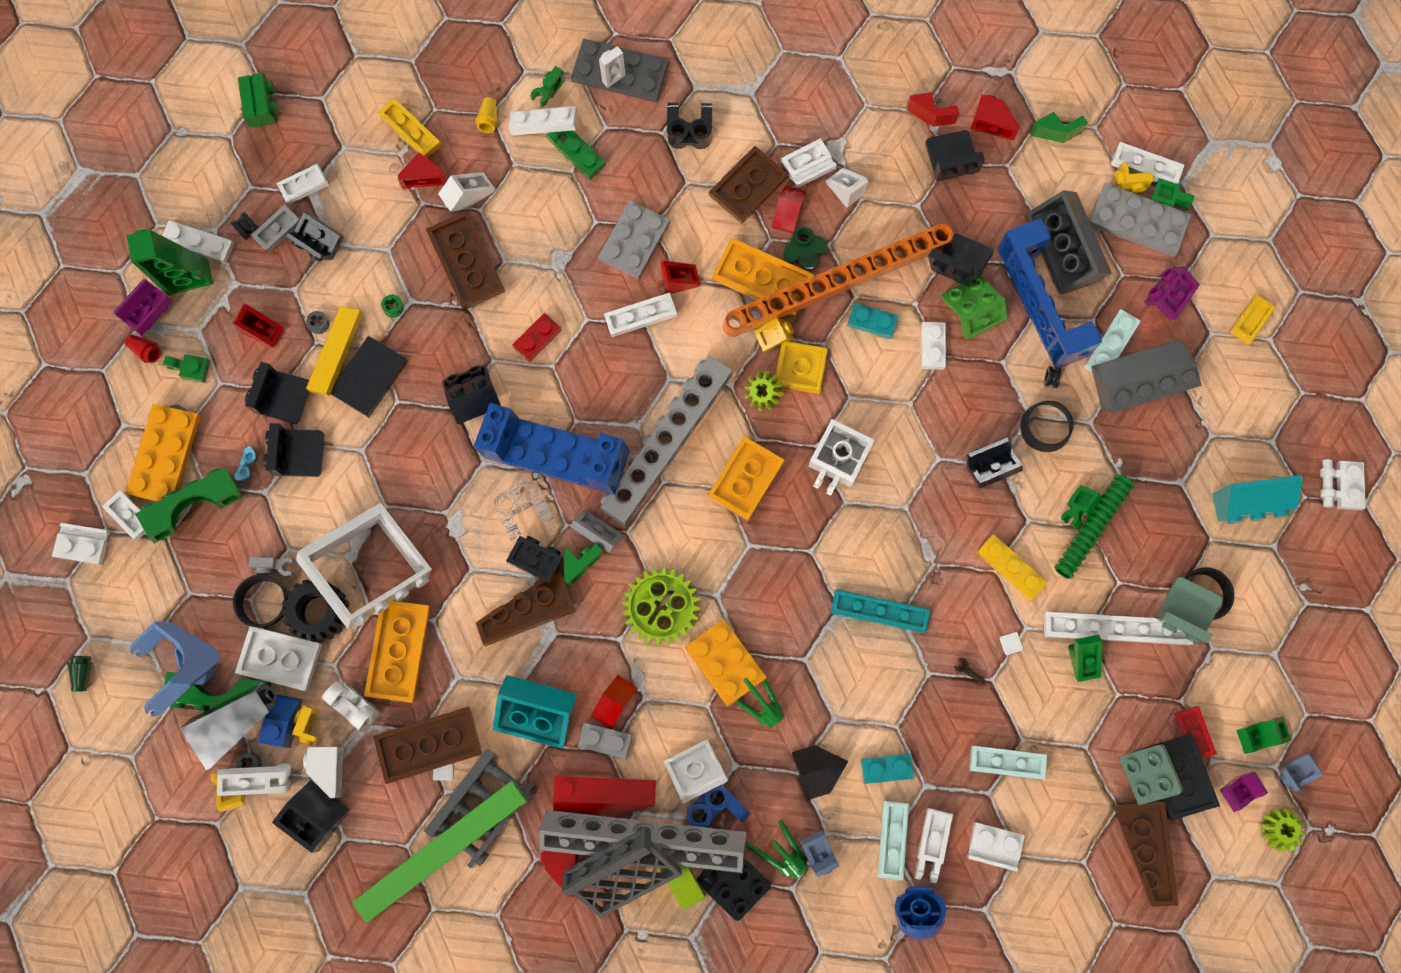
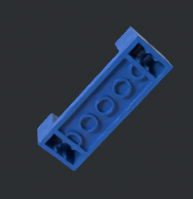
M1041 218L1007 231L997 250L1056 369L1057 367L1062 368L1089 357L1102 343V337L1099 329L1094 327L1092 321L1065 331V322L1062 317L1058 316L1055 310V302L1051 296H1048L1045 290L1044 279L1041 275L1038 276L1033 258L1040 256L1051 239L1048 226L1044 225Z
M492 403L488 406L473 446L484 459L613 495L616 494L630 454V450L622 438L600 433L598 440L519 419L511 408Z

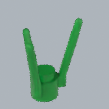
M744 678V683L763 707L759 711L761 715L740 699L735 703L757 719L762 726L766 724L771 729L785 717L781 712L783 708L778 703L767 680L762 683L772 701L769 704L766 703L748 678Z
M779 820L778 824L795 854L793 852L788 854L776 840L772 841L775 848L785 858L782 861L784 866L751 843H746V846L779 869L786 877L790 875L795 880L808 868L804 861L806 857L799 850L783 821Z

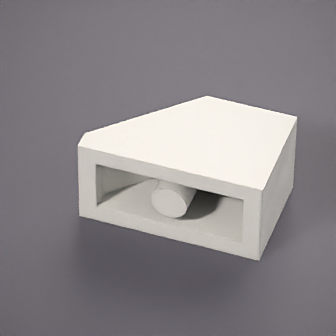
M484 172L451 175L438 195L451 212L470 208L492 194L495 188Z
M307 747V753L303 757L306 773L330 798H342L344 748Z

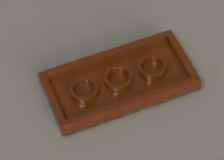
M468 211L426 229L463 311L505 292Z
M469 706L373 736L385 784L483 754Z

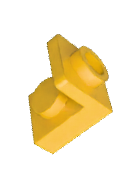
M776 318L754 330L763 352H767L785 341L791 342L794 340L792 335L794 332L789 321Z

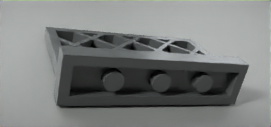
M643 828L564 871L562 892L567 897L575 895L601 918L681 876L682 869L651 841V833L646 828ZM650 853L656 856L655 859L642 858ZM628 865H635L634 870H627L622 868ZM639 866L653 867L652 872L638 871ZM657 867L671 870L667 873L656 872ZM607 876H615L614 881L601 879ZM618 877L633 878L632 883L618 882ZM637 878L651 880L646 884L636 883ZM595 887L594 892L583 891V889ZM598 888L612 889V893H600L597 891ZM616 889L630 890V892L625 895L615 894ZM596 900L610 901V903L601 907L596 903Z

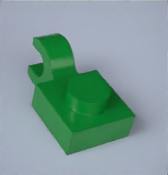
M555 66L551 72L548 71L543 78V87L532 90L530 94L531 100L534 101L537 96H542L540 105L544 107L548 103V99L550 97L553 98L565 82L563 70Z
M1159 178L1151 200L1172 208L1176 203L1178 207L1188 210L1195 196L1180 192L1181 185Z
M187 354L184 355L183 360L165 356L163 365L167 366V369L180 371L179 377L182 379L205 383L210 360Z

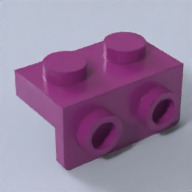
M143 279L114 310V314L143 336L162 313L167 311L173 300L148 280Z

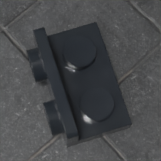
M519 536L506 562L550 584L558 567L564 562L563 557L560 556L561 552L551 546H548L547 549L540 546V541L531 536L526 538Z

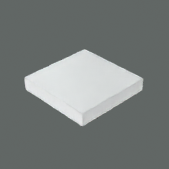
M708 739L664 761L683 804L728 781Z

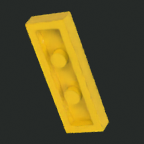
M395 98L378 112L381 119L417 153L420 152L426 158L441 146L440 141Z
M994 534L976 552L1029 601H1032L1048 584L1047 581Z

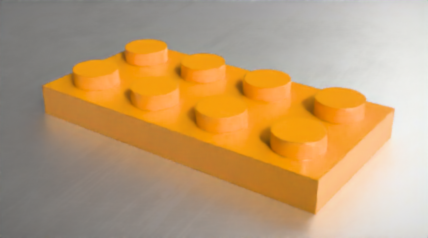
M731 237L712 274L711 280L758 300L814 277V274ZM792 294L794 300L802 301V297L799 294ZM771 303L773 308L777 310L782 309L779 303ZM796 311V312H793V313H791V314H789V315L795 317L797 311Z
M152 404L125 494L158 502L166 494L179 491L201 415Z
M392 601L386 610L378 614L364 693L365 697L409 703L415 702L430 606Z

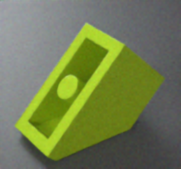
M679 866L682 869V875L668 882V885L682 909L685 910L704 899L705 896L690 867ZM660 868L662 873L671 871L668 868Z

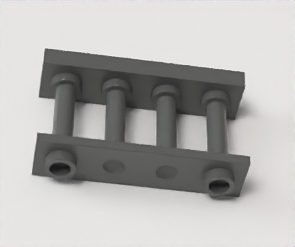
M486 749L424 832L431 837H435L437 834L441 835L450 828L451 823L448 820L454 813L456 815L460 814L463 817L470 813L472 810L465 806L466 802H464L469 793L472 795L475 793L484 801L491 797L493 794L481 786L482 782L479 781L485 772L487 774L491 773L505 785L514 780L528 799L525 803L526 805L535 796L536 792L533 790L537 785L530 782L525 788L497 766L495 759L498 755L491 749ZM518 809L499 822L495 829L491 828L485 833L488 838L480 849L473 844L464 849L472 857L467 865L469 868H474L476 865L480 867L489 856L487 850Z

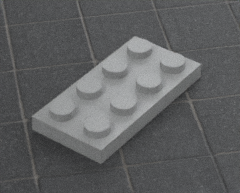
M1104 183L1089 222L1093 228L1175 257L1180 248L1191 214Z

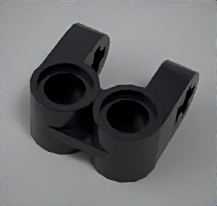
M678 102L667 103V140L671 147L682 149L687 145H692L696 149H705L711 144L712 103H701V118L693 122H686L684 119L679 118ZM675 132L683 133L680 136L674 135ZM704 132L705 135L698 136L696 135V133Z

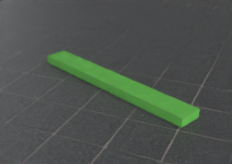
M514 780L510 781L352 902L364 921L366 923L526 803L528 799Z

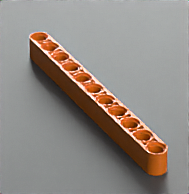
M938 224L734 309L726 315L722 325L723 331L730 337L739 336L763 326L776 318H782L927 257L932 249L941 251L953 238L952 229L946 224ZM936 234L941 235L944 241L937 239ZM916 243L922 244L924 249H919ZM895 251H900L904 258L898 257ZM875 259L881 260L884 266H878L875 263ZM854 268H860L864 275H858ZM834 277H840L843 280V283H837L834 280ZM813 285H819L823 292L815 291ZM792 294H799L802 297V301L794 300ZM771 303H779L782 309L775 310ZM757 311L761 318H753L750 312ZM729 320L738 321L740 327L734 328L730 326Z

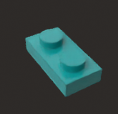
M854 302L847 326L891 339L899 315Z
M911 754L860 759L864 784L914 779Z

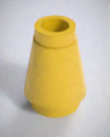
M490 97L484 98L475 120L478 130L484 133H491L498 126L497 102Z

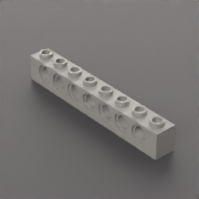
M709 355L705 361L702 359L695 368L697 373L692 379L688 378L682 386V394L679 398L676 396L673 398L668 406L670 410L667 415H662L656 422L655 427L657 429L652 435L648 434L641 444L643 448L640 453H635L628 462L630 467L625 474H622L616 494L606 493L601 499L602 512L624 527L628 525L732 378V370ZM703 379H708L712 382L709 387H702L699 383ZM689 398H696L699 403L695 406H689L686 401ZM677 416H681L686 420L682 425L673 423V419ZM663 435H669L672 441L668 444H663L659 439ZM649 454H656L659 457L655 463L646 461V457ZM636 473H643L645 475V479L642 482H635L632 480V477ZM622 492H629L632 495L630 500L626 502L620 501L618 497Z
M546 810L539 829L540 850L593 856L635 832L646 828L651 833V841L678 866L739 873L743 871L746 832ZM650 853L642 858L655 859L656 856Z

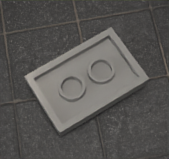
M629 200L599 254L598 260L639 280L669 226L670 219Z

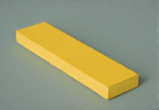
M345 306L339 307L306 387L309 392L325 396L331 395L364 314L361 310Z

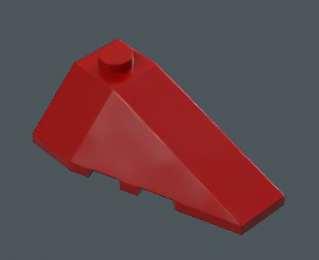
M555 776L553 811L617 817L655 806L656 780Z

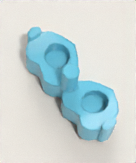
M247 446L244 449V455L240 462L241 465L238 466V470L234 474L235 480L238 482L246 481L251 477V471L248 466L257 461L256 452L251 446Z

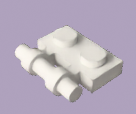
M1322 460L1320 477L1323 478V489L1320 490V498H1323V507H1334L1333 499L1337 500V509H1365L1364 462L1339 461L1336 463L1335 470L1333 469L1332 460ZM1333 479H1336L1337 490L1333 489Z

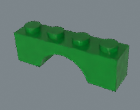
M217 468L210 471L207 477L187 483L185 488L180 491L170 492L163 496L162 500L144 505L135 515L147 537L155 544L177 532V519L187 506L196 502H210L222 509L243 497L226 468Z
M166 671L164 685L168 683L177 672ZM239 678L236 685L229 692L219 696H213L208 693L203 685L193 684L170 707L185 709L186 704L194 705V710L206 711L210 709V706L214 707L264 681ZM265 681L267 686L271 688V682Z

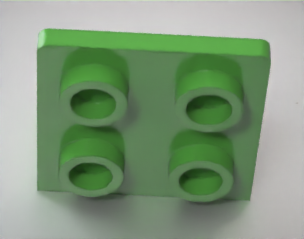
M979 275L971 288L961 284L941 295L942 300L960 317L962 334L967 340L1007 320L1005 299L981 275Z

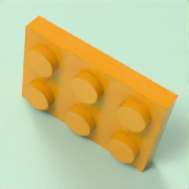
M744 436L707 497L749 521L785 460Z
M724 619L685 646L688 654L727 708L750 692L748 686L743 681L744 678H748L754 687L767 679Z

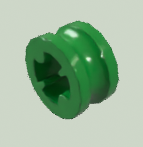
M387 295L382 299L381 307L385 315L396 318L402 314L404 309L403 303L397 295ZM395 302L397 308H391V310H389L388 304H393Z

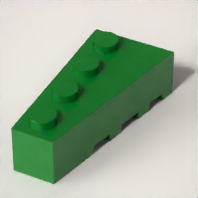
M143 229L136 231L134 234L126 235L131 262L168 296L213 285L209 261L203 256L152 230Z

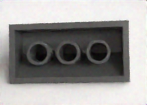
M1063 190L1026 213L1029 222L1041 218L1043 224H1046L1050 230L1051 239L1042 252L1060 294L1092 285L1112 274L1077 192Z
M1181 340L1091 366L1101 409L1106 412L1120 411L1202 386L1197 363Z

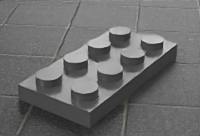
M583 38L572 72V82L657 103L669 64L668 59L619 47L623 52L625 76L607 88L602 82L599 58H601L604 52L612 50L616 46Z

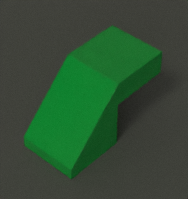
M1052 112L1036 121L1030 133L1034 137L1065 143L1081 134L1088 122L1084 116H1081L1064 126L1055 112Z
M1284 716L1236 730L1244 754L1291 741Z

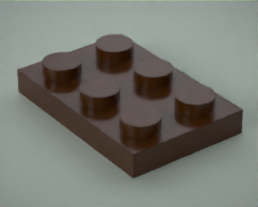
M754 146L709 191V196L743 224L788 178V173L758 147Z

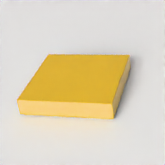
M790 341L782 343L776 372L779 378L776 384L782 382L784 386L781 388L820 394L828 348Z

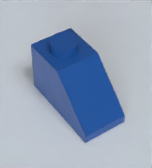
M277 695V703L264 717L258 743L291 748L294 738L292 733L296 725L294 724V718L301 708L302 699Z

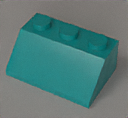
M1302 475L1227 485L1212 494L1218 522L1227 521L1228 524L1243 522V518L1259 521L1266 519V515H1274V518L1290 516L1289 512L1298 508L1303 482Z
M506 675L497 694L493 730L563 749L573 718L577 694Z

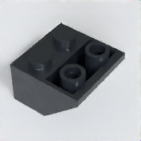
M485 364L473 366L461 374L450 375L446 380L442 381L448 405L457 425L486 414L490 403L501 406Z
M310 780L285 804L272 823L309 852L314 853L319 852L350 809L336 798H330L315 782Z

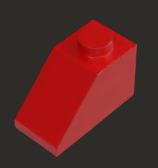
M982 94L970 129L1014 141L1020 126L1005 102L995 96Z
M541 850V863H545L544 869L562 889L563 872L577 865L578 854Z

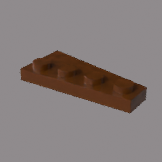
M558 567L550 584L539 579L532 587L523 593H518L510 602L499 606L476 622L485 647L576 612L560 567Z
M1165 801L1149 802L1138 805V803L1112 804L1150 905L1152 907L1178 906Z

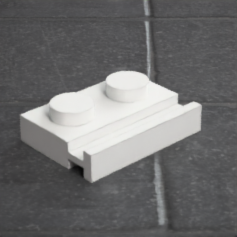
M821 138L781 158V163L790 179L793 180L796 189L835 170L837 166Z
M60 523L61 529L60 533L57 534L52 557L97 565L103 564L110 531Z
M974 822L966 858L1018 871L1017 867L1025 835Z

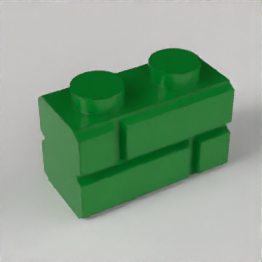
M264 73L238 77L243 118L248 126L254 128L275 124V114H278V107L275 100H272V94H275L272 80L269 81Z

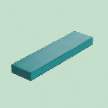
M835 589L830 614L925 634L930 609Z

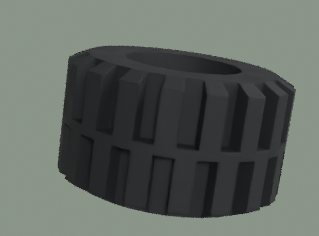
M308 579L303 580L302 585L295 584L293 586L295 590L293 592L289 590L286 593L289 596L288 600H283L282 605L286 606V608L281 610V615L286 617L283 622L289 627L288 630L297 637L312 642H324V639H333L335 633L339 635L342 632L341 626L345 625L327 601L325 617L316 624L311 625L307 622L305 618L307 605L313 599L323 596L313 582ZM327 582L345 607H349V602L344 599L346 597L345 594L338 587Z

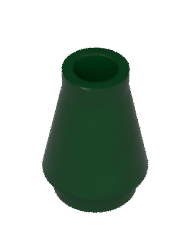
M70 656V662H67L71 691H87V684L93 666L91 656Z

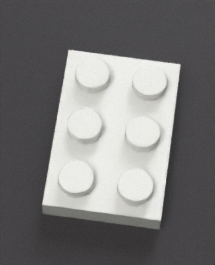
M250 626L235 673L308 692L322 644Z

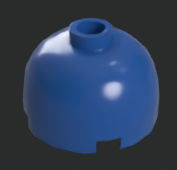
M913 886L905 889V893L900 897L898 896L895 902L897 925L904 934L912 939L926 940L932 938L941 931L945 923L946 905L944 899L935 894L934 890L930 887Z

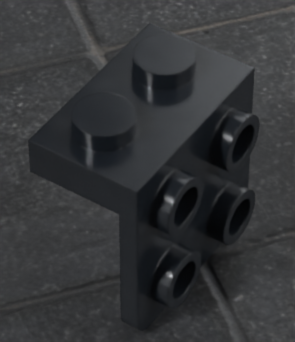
M967 130L931 137L925 142L936 181L949 180L980 172L985 161L983 152L975 153L970 134Z
M954 234L942 252L932 249L928 258L932 271L971 288L993 256V249L960 234Z
M260 362L259 367L253 373L251 390H248L245 395V406L255 414L297 424L300 421L310 393L306 389L309 380L276 371L270 364Z
M270 423L269 431L265 435V441L268 445L267 454H264L263 457L265 470L273 476L319 477L322 473L325 434L320 430H288L279 423Z
M745 857L742 873L704 869L696 879L707 894L736 921L741 920L771 887L770 882Z

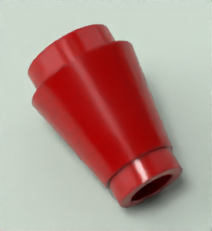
M134 334L129 335L125 340V345L144 363H154L161 356V348L156 342L135 336Z

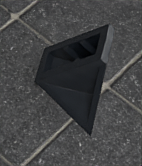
M816 745L792 752L807 801L831 793L848 763V760Z

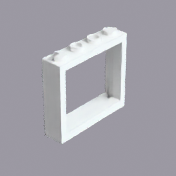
M381 503L299 550L296 560L347 629L354 625L356 627L361 626L369 619L368 616L375 612L377 614L383 612L389 607V603L395 599L397 601L402 600L409 594V590L414 587L420 588L429 581L428 578L432 570ZM378 523L416 574L351 614L312 562Z

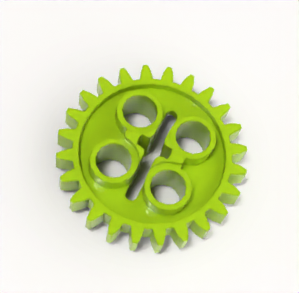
M663 567L661 574H658L657 570L653 568L652 575L650 576L646 571H643L644 579L636 576L635 579L638 584L633 585L629 583L628 586L632 592H624V596L629 601L622 602V606L628 607V610L622 612L623 616H630L625 623L626 625L634 624L631 633L639 631L638 639L641 640L646 636L647 644L656 639L657 646H660L661 640H665L667 646H670L671 638L678 643V635L681 634L687 637L685 629L694 630V626L690 622L698 621L699 619L693 614V612L700 611V607L694 606L695 603L700 601V598L692 597L697 592V589L688 588L692 582L691 580L683 582V573L675 577V569L670 574H666V569ZM656 584L663 585L665 588L664 593L660 596H655L651 592L652 587ZM670 589H674V593L665 603L667 610H660L654 622L649 625L648 621L657 611L655 604L657 602L659 604L663 603ZM682 598L685 601V605L682 609H674L671 606L672 600ZM642 604H647L651 607V612L646 616H641L638 613V608ZM663 617L671 620V626L666 630L658 627V621Z

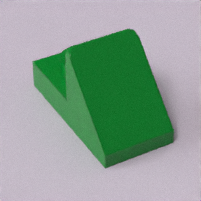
M597 544L593 547L587 546L580 553L581 558L579 560L565 547L564 581L569 587L604 555L603 550Z
M1098 634L1075 639V644L1069 645L1068 650L1077 682L1101 678V637Z

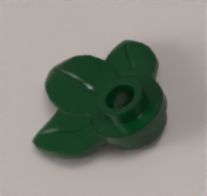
M799 227L793 232L792 240L785 245L784 260L787 263H793L798 260V263L804 269L812 271L817 265L818 255L829 253L828 244L822 237L815 236L811 229ZM804 236L807 238V241L801 242L799 238Z

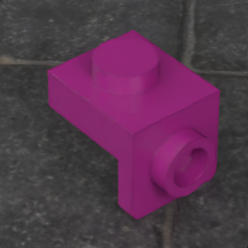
M1256 772L1237 776L1220 789L1233 812L1242 810L1254 799L1268 794Z

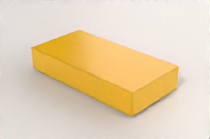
M1256 294L1229 332L1248 345L1251 344L1276 307Z

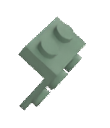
M1177 577L1155 619L1163 622L1162 627L1176 633L1179 630L1185 633L1184 638L1195 644H1199L1200 641L1209 643L1213 634L1207 632L1222 603V597L1183 577Z
M1159 744L1143 750L1138 748L1119 757L1138 805L1182 793L1183 787L1164 745Z

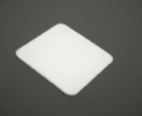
M1017 632L999 638L1005 655L1023 650Z
M453 764L433 770V780L451 781L453 779Z

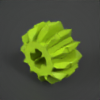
M757 371L756 378L752 376L748 378L752 385L744 386L746 390H750V393L746 394L745 398H753L750 402L751 406H755L758 403V410H763L765 406L768 410L773 409L772 402L776 405L780 404V400L776 396H784V392L778 391V388L783 387L784 384L782 382L776 384L779 378L778 375L771 377L770 371H765L764 375ZM761 386H767V395H761L763 391Z
M1282 808L1280 811L1278 809L1270 810L1271 816H1263L1267 823L1259 825L1261 829H1265V833L1260 837L1268 839L1267 846L1271 848L1276 847L1277 851L1284 852L1285 849L1287 851H1294L1295 845L1301 846L1303 844L1299 837L1307 834L1304 831H1300V828L1305 823L1297 821L1298 814L1289 813L1288 809Z

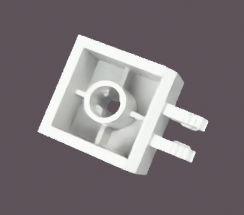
M831 419L808 466L820 472L813 487L818 489L826 475L833 479L827 488V494L832 495L838 482L851 488L875 440ZM840 450L845 452L843 457L837 455Z

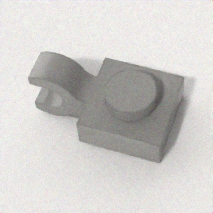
M249 557L248 567L256 570L257 574L271 575V571H279L283 576L292 577L294 573L285 571V566L289 563L295 564V560L291 558Z

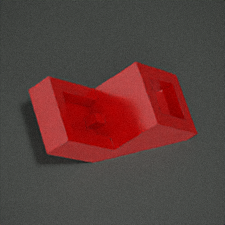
M932 92L910 95L906 106L909 112L932 127L955 124L959 115L957 105L935 109Z

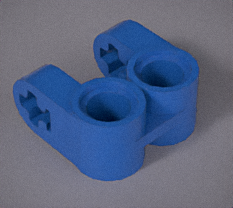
M719 785L701 794L689 806L686 815L691 826L712 828L709 825L710 822L725 807L742 823L751 813L724 786ZM715 790L721 791L724 795L722 802L719 804H713L710 801V794ZM699 808L705 810L706 818L702 822L694 821L692 818L694 810Z

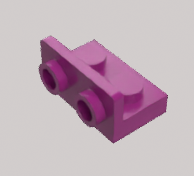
M1184 266L1168 268L1161 274V279L1156 286L1149 291V296L1144 303L1147 306L1156 305L1169 320H1176L1200 284Z

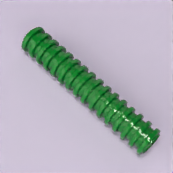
M1115 475V480L1111 481V486L1107 487V492L1103 493V498L1091 516L1086 518L1087 522L1082 524L1083 528L1078 530L1079 534L1074 536L1075 540L1070 542L1071 546L1066 548L1067 552H1063V558H1059V564H1055L1054 568L1058 574L1067 579L1074 577L1073 573L1078 571L1077 567H1080L1082 561L1086 560V555L1090 554V549L1094 548V543L1098 542V537L1102 536V531L1106 530V525L1110 524V519L1114 518V513L1118 512V507H1121L1122 501H1125L1127 498L1126 495L1131 493L1130 489L1135 487L1131 479L1124 475Z

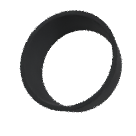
M1042 401L1025 411L1021 419L1020 430L1025 442L1033 449L1041 452H1054L1061 449L1069 441L1074 423L1071 413L1064 405L1056 401ZM1039 405H1050L1062 411L1069 423L1068 436L1063 441L1055 444L1043 443L1036 439L1029 428V417L1034 408Z
M1202 567L1190 572L1185 579L1201 574L1207 575L1218 582L1223 591V604L1213 620L1225 616L1231 610L1235 598L1234 588L1228 577L1221 571L1210 567Z
M264 574L253 575L245 579L237 587L233 596V609L241 622L251 627H267L274 625L284 617L280 611L278 616L271 622L257 624L251 621L244 612L243 600L245 594L253 585L259 582L268 581L277 584L282 589L284 600H288L285 588L274 577Z

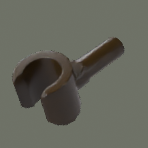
M959 658V661L965 664L966 668L959 670L954 666L955 672L959 675L966 674L983 685L986 680L969 668V663L966 659Z

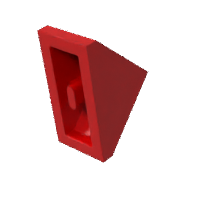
M420 152L398 174V181L403 189L441 186L447 182L444 172Z
M784 186L779 197L772 228L793 234L806 191Z
M665 260L660 262L666 294H673L701 286L696 264Z
M245 303L232 323L242 334L273 348L285 328Z
M617 675L602 694L591 717L612 730L638 687Z

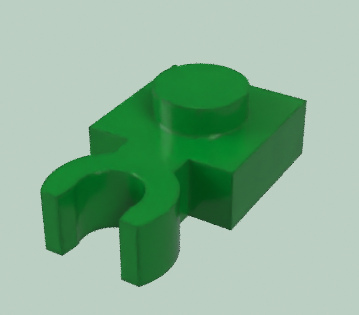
M1079 485L1067 503L1071 509L1062 514L1061 520L1067 524L1071 518H1074L1071 524L1077 529L1082 523L1081 517L1083 514L1089 517L1101 501L1102 496L1096 491Z

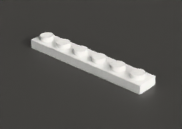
M1058 612L1044 613V637L1078 639L1099 634L1104 641L1193 645V642L1184 638L1185 633L1179 630L1176 633L1163 628V622L1155 618Z

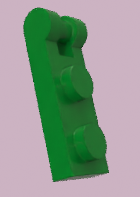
M573 130L549 132L546 134L549 142L589 180L606 166V162ZM563 135L567 137L564 142L559 139Z

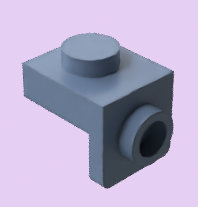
M1309 752L1281 765L1282 774H1280L1282 781L1287 788L1292 787L1295 792L1300 791V787L1323 776V772Z
M822 830L799 841L817 877L829 874L833 869L839 867V863Z

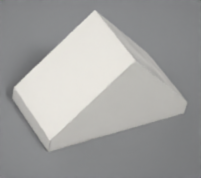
M844 168L825 180L846 207H849L865 195L868 184L866 177Z

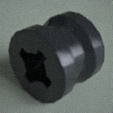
M245 212L240 214L238 220L230 222L245 240L249 239L250 234L259 228Z

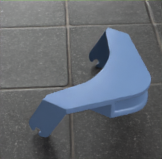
M155 621L130 645L131 654H134L136 650H140L136 652L137 657L149 653L164 637L176 645L174 655L179 669L178 672L144 705L146 714L153 710L150 712L152 717L162 714L193 684L203 685L215 674V666L220 661V654L215 648L170 622Z

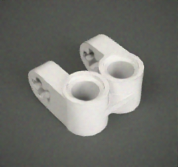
M345 682L333 683L322 696L326 703L345 716L355 728L364 733L381 714L373 704L364 699L358 691Z

